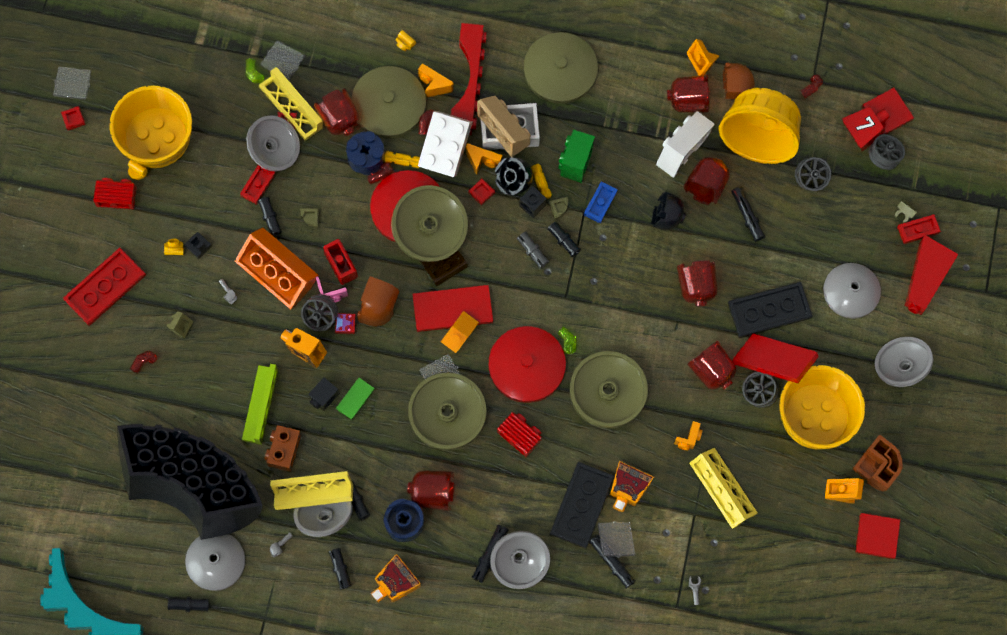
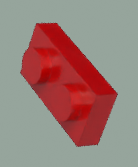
M258 165L241 191L240 196L257 205L258 200L262 198L275 177L276 171H269Z
M934 214L899 224L897 227L903 244L923 239L925 235L930 237L941 232Z

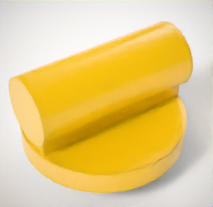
M403 30L399 32L398 37L395 39L396 45L404 51L407 49L411 50L416 44V41Z
M130 160L128 163V175L136 180L146 177L147 168Z
M169 239L164 244V255H184L183 242L178 239Z

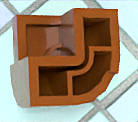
M725 63L723 69L725 99H736L743 91L755 88L753 73L746 65Z
M370 276L361 298V309L357 313L358 322L375 327L389 322L394 315L393 308L400 291L395 286Z
M879 434L853 467V470L868 481L867 484L884 492L888 490L903 468V460L900 451Z

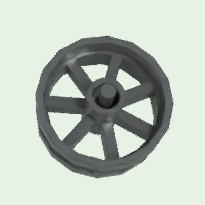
M886 134L879 135L869 147V158L877 167L892 170L904 158L905 148L897 138Z
M808 157L798 163L795 169V179L801 188L809 191H818L828 185L831 179V169L825 160ZM813 160L812 169L806 164V162ZM817 161H819L823 167L816 170ZM803 166L807 169L806 173H801ZM824 169H825V177H823V176L820 175V172L823 171ZM800 176H807L805 183L802 182ZM818 178L824 180L820 186H818L816 180ZM811 179L813 180L814 188L807 187Z
M313 295L303 305L301 317L310 329L324 331L330 328L336 321L338 307L334 300L327 295ZM314 302L315 308L308 304ZM308 310L314 313L309 315ZM326 315H332V320L330 321ZM321 318L326 322V324H321Z
M754 372L745 379L742 391L747 402L759 408H766L776 402L779 397L780 388L776 379L771 375ZM761 376L760 383L757 384L754 379ZM765 376L769 377L772 381L764 385ZM751 382L755 385L754 389H748ZM774 384V392L768 391L767 388ZM756 392L755 396L751 400L749 398L748 393ZM770 394L772 397L766 401L765 395ZM761 395L763 403H755L758 397Z

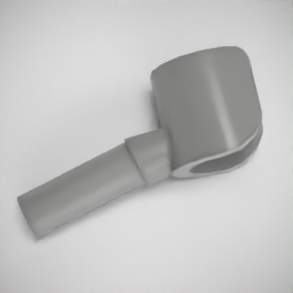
M220 279V284L227 292L224 299L232 305L237 300V296L227 286L225 281Z
M290 532L281 541L270 546V553L273 557L283 552L280 547L293 536Z
M699 576L697 584L691 582V577L688 582L693 592L694 605H699L698 588L701 584Z

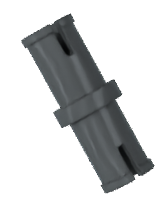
M526 231L517 237V240L527 251L526 254L532 257L539 269L549 263V260L539 249L540 246L534 243Z

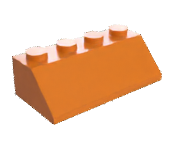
M263 227L249 235L235 260L240 267L290 310L311 290L316 277L319 276Z

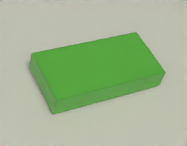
M358 378L336 407V410L350 420H353L375 388L361 378Z

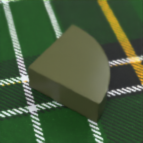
M568 196L549 201L554 220L561 218L567 211Z
M300 208L303 221L310 227L318 228L319 208Z

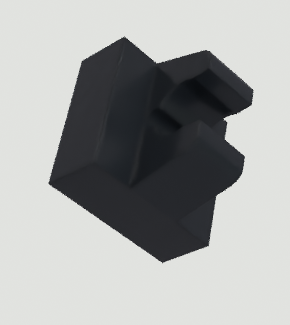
M199 232L194 234L184 244L197 259L212 247Z

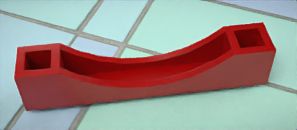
M461 23L460 49L468 61L470 79L463 97L451 109V115L472 121L469 135H472V130L476 129L477 118H474V112H477L476 95H480L481 83H478V77H482L483 66H480V60H484L485 49H482V43H486L487 32H484V25Z

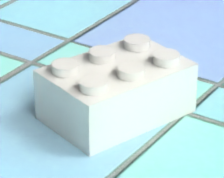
M536 103L507 105L509 113H513L519 120L518 124L522 128L525 127L531 135L530 145L527 147L539 146L540 138ZM480 119L483 149H504Z
M434 111L418 166L451 177L457 176L473 122L440 111Z

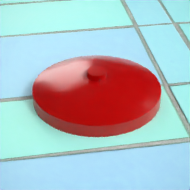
M411 170L399 171L384 178L375 188L370 203L372 220L378 231L387 239L396 242L391 229V218L396 204L407 192L416 187L426 185L440 187L435 180L424 173Z
M523 326L507 331L499 337L490 352L489 373L492 382L504 396L517 402L532 403L549 397L560 386L565 375L566 359L563 348L554 336L537 327Z

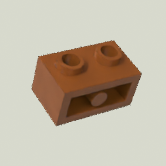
M277 425L276 431L273 430L271 433V448L267 449L265 454L268 467L292 471L301 439V432L299 430Z

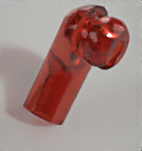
M818 74L811 77L812 84L800 90L804 98L815 93L823 84V79Z
M427 110L420 116L418 134L427 135L428 125H430L434 110Z
M383 163L381 165L382 170L367 176L371 185L392 174L393 168L390 163Z
M149 350L138 354L130 370L138 374L144 363H155L157 355Z

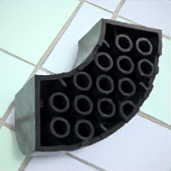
M143 424L117 426L119 456L129 500H156L175 507L192 521L201 540L241 530L250 525L260 515L262 502L254 484L247 477V473L236 464V460L215 447V444L201 436L198 438L189 434L188 431L175 427L174 429H169L156 424L155 426H143Z

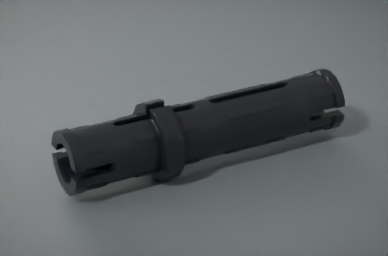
M737 187L733 189L731 193L744 217L745 226L749 228L754 241L758 242L764 239L765 234L759 225L760 220L755 216L743 188Z
M497 525L483 556L478 559L479 564L471 577L475 581L484 582V578L489 568H491L490 558L492 550L496 543L509 531L506 527Z
M598 534L596 538L594 537L590 540L589 543L610 567L613 576L616 575L626 589L632 586L636 580L625 568L626 565L618 560Z

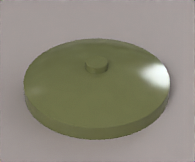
M556 32L539 38L531 45L525 56L524 76L529 88L538 97L551 103L566 104L581 99L592 89L597 78L598 62L593 49L582 38L570 33Z
M383 66L369 71L357 82L352 93V110L356 121L365 131H371L381 138H396L408 134L421 122L426 110V95L421 82L411 72L399 67Z
M426 185L410 190L398 201L392 213L391 229L397 245L405 254L418 261L437 262L448 258L461 247L467 234L468 219L464 206L453 193L442 187Z
M602 351L585 358L576 367L570 382V398L576 412L586 422L600 428H618L633 421L641 413L648 394L647 380L641 367L627 355L614 351Z
M439 373L422 381L412 393L408 406L409 422L415 435L426 445L446 451L460 449L474 441L482 431L486 420L485 399L480 389L470 379L455 373Z

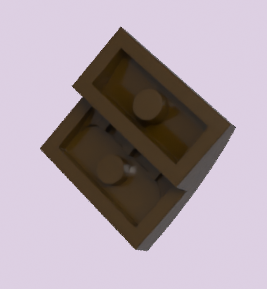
M458 250L441 261H419L436 287L469 267Z

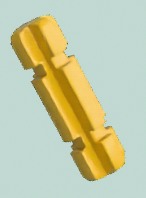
M390 151L385 152V162L392 163L393 161L394 164L412 165V167L419 168L420 157H411V155L401 153L393 154Z
M535 164L531 166L538 190L547 199L551 198L552 194L550 189H548V183L544 173H542L541 165Z

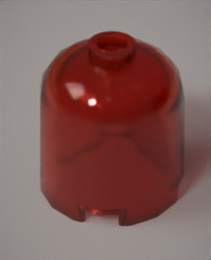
M708 75L676 78L671 84V89L667 90V101H671L673 109L677 112H709L708 82H705L708 81Z
M344 88L343 92L335 90L323 96V102L320 104L316 102L313 106L327 130L333 135L344 134V136L352 134L360 120L359 113L350 95Z
M705 157L694 167L684 184V190L686 193L690 191L694 195L693 199L699 203L710 205L711 202H714V204H717L729 180V169L721 159Z
M710 260L692 262V266L685 267V264L677 266L681 295L686 302L695 303L696 307L706 306L708 301L716 297L718 288L715 261L711 263Z
M719 341L712 344L687 364L700 381L711 390H717L721 387L726 389L733 383L731 379L736 374L734 362Z
M419 471L413 476L412 482H408L407 493L411 494V500L417 503L420 508L450 511L451 506H448L449 501L453 502L455 483L451 482V477H454V473L452 471Z

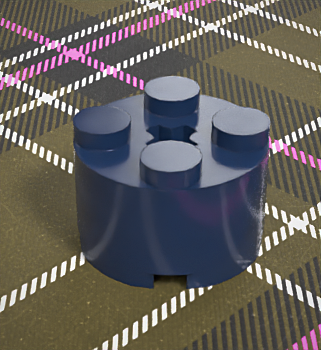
M371 131L361 132L354 135L347 142V159L353 171L363 175H371L381 169L384 163L385 152L383 142L377 135Z
M398 499L392 502L384 514V524L387 533L397 542H410L416 539L424 528V517L420 506L407 499ZM402 517L408 519L407 524L400 523Z

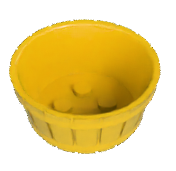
M153 85L134 89V91H130L118 101L110 117V134L116 147L127 158L144 167L161 168L176 162L185 153L189 145L192 132V117L189 107L179 94L168 88Z
M751 88L743 91V93L736 97L733 105L724 115L719 125V134L729 149L745 159L764 164L783 163L790 160V158L792 159L799 149L800 110L794 101L778 91L767 88Z
M811 366L799 383L791 381L786 383L780 398V415L785 430L794 441L810 449H831L846 443L859 431L865 415V402L859 386L855 384V381L848 374L837 368H831V366Z

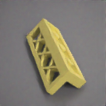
M277 67L270 71L271 77L259 84V88L306 141L323 129V120ZM274 82L278 87L277 92L268 91L266 86ZM287 97L289 105H281L278 102V98ZM290 110L299 111L301 114L300 119L292 118L289 115ZM302 123L310 124L313 129L305 134L301 129Z
M715 448L701 453L689 463L732 529L758 513ZM709 455H711V456L713 457V459L715 460V463L712 462V460L710 459ZM743 506H745L748 510V514L743 509Z
M348 471L271 480L270 486L275 494V510L353 501V483ZM338 479H345V481H341V482L336 481V480H338ZM281 486L287 487L284 489H278V487Z

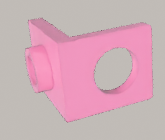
M316 277L320 294L329 296L335 303L341 301V298L348 297L346 287L324 294L319 277Z

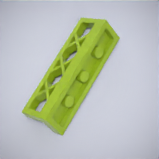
M270 364V367L258 366L242 437L244 442L262 445L278 374L275 364Z

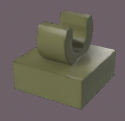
M902 200L897 206L899 210L896 211L895 217L900 213H904L905 219L903 223H906L910 217H915L919 210L906 200Z
M177 311L176 314L171 316L173 320L171 324H167V327L179 337L185 338L194 321Z

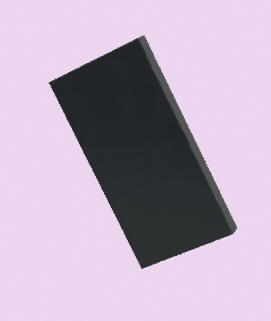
M801 281L728 301L739 338L805 321L813 317Z
M577 462L549 535L587 549L614 475Z

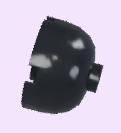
M505 158L498 163L495 169V173H497L496 185L504 194L517 195L524 193L529 189L533 181V172L530 165L521 158Z
M666 191L663 192L658 198V201H660L659 206H655L653 209L651 224L654 228L667 231L674 229L679 223H683L686 213L684 212L683 202L679 197Z

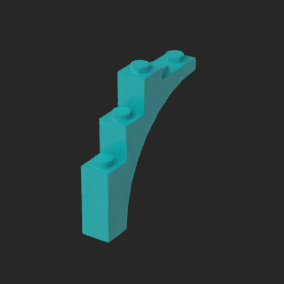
M52 548V554H49V565L52 566V574H49V586H52V588H45L44 594L40 596V603L43 609L46 611L68 610V613L64 615V623L67 625V628L70 630L92 629V632H89L88 635H143V626L141 624H126L109 620L87 607L70 583L65 567L64 551L61 548Z

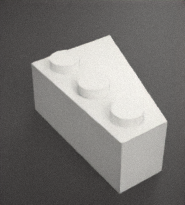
M698 111L693 116L689 115L683 122L684 125L682 127L678 126L673 132L674 136L672 138L668 137L662 144L664 149L656 165L673 178L676 176L681 164L685 165L687 163V158L697 151L710 135L715 125Z

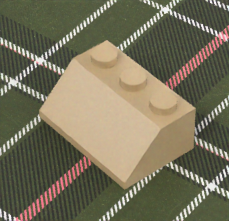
M491 96L477 101V116L511 157H514L530 145L531 135L529 131L518 124V118L513 113H509L507 105L502 99L499 100L496 96Z

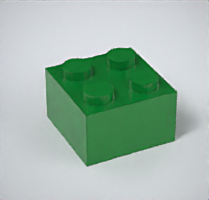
M573 130L572 135L567 136L564 152L561 153L558 169L561 170V177L582 183L593 151L595 136Z

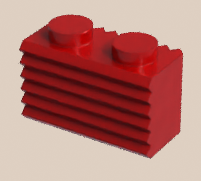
M110 178L96 180L93 202L96 207L133 210L136 186L128 179H122L121 182L113 181Z
M340 239L323 247L324 255L328 259L341 285L358 277L357 271Z
M512 412L497 428V433L527 458L542 441L541 432L535 426L530 427L525 423L527 420L518 413L516 415Z

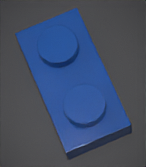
M600 182L584 212V216L601 224L618 189Z

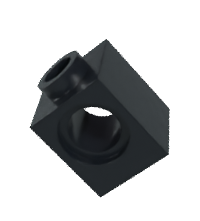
M532 186L520 198L519 207L534 218L546 206L547 198Z
M323 377L308 394L309 402L316 409L321 408L325 411L340 394L339 390Z

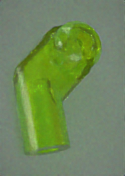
M247 59L246 77L253 83H262L264 75L259 74L255 70V60Z
M562 327L558 334L565 340L563 350L566 354H573L577 348V338L565 327Z

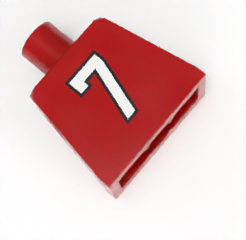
M867 107L842 118V121L863 152L879 135L885 132L881 123L888 120L890 116L885 108L875 114L871 107Z

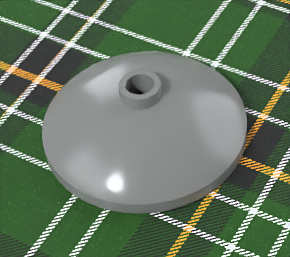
M272 115L264 116L256 120L248 130L246 138L248 152L260 167L269 171H282L290 167L298 158L300 151L299 137L293 126L285 119Z
M845 263L835 267L828 274L824 282L823 294L827 305L832 311L842 317L856 319L868 315L876 308L881 296V287L878 278L869 268L857 263ZM855 284L857 289H853L851 285Z
M900 337L888 342L879 350L875 358V370L879 378L886 384L895 387H907L920 382L929 374L933 366V354L930 347L924 341L914 337Z
M348 501L295 508V524L302 533L308 536L323 537L339 531L349 521L352 514V503Z
M515 531L505 535L496 543L491 553L490 563L493 574L500 583L510 588L524 589L537 584L545 576L550 565V554L545 542L536 534L527 531ZM517 553H521L519 558L515 557Z
M230 534L203 540L199 536L188 548L185 559L186 570L191 580L199 587L210 591L223 590L232 586L241 577L245 567V553L238 540ZM213 555L217 556V560L215 562L210 561V558Z

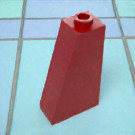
M926 235L918 247L905 306L908 307L910 312L920 315L927 308L958 256L954 251Z

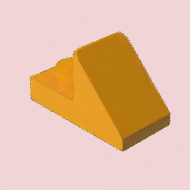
M698 39L694 41L686 52L699 77H703L719 58V55L709 53L702 40Z
M423 63L418 69L419 78L424 83L429 84L425 91L426 97L451 93L454 90L452 81Z
M468 143L466 144V154L476 175L482 162L490 168H495L502 161L503 155Z
M463 311L441 340V343L457 353L479 322Z
M860 478L827 479L825 499L855 503V500L862 499L864 480Z

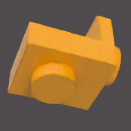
M693 421L688 439L676 437L674 444L678 445V448L682 450L693 449L695 442L700 441L703 430L699 429L701 423Z

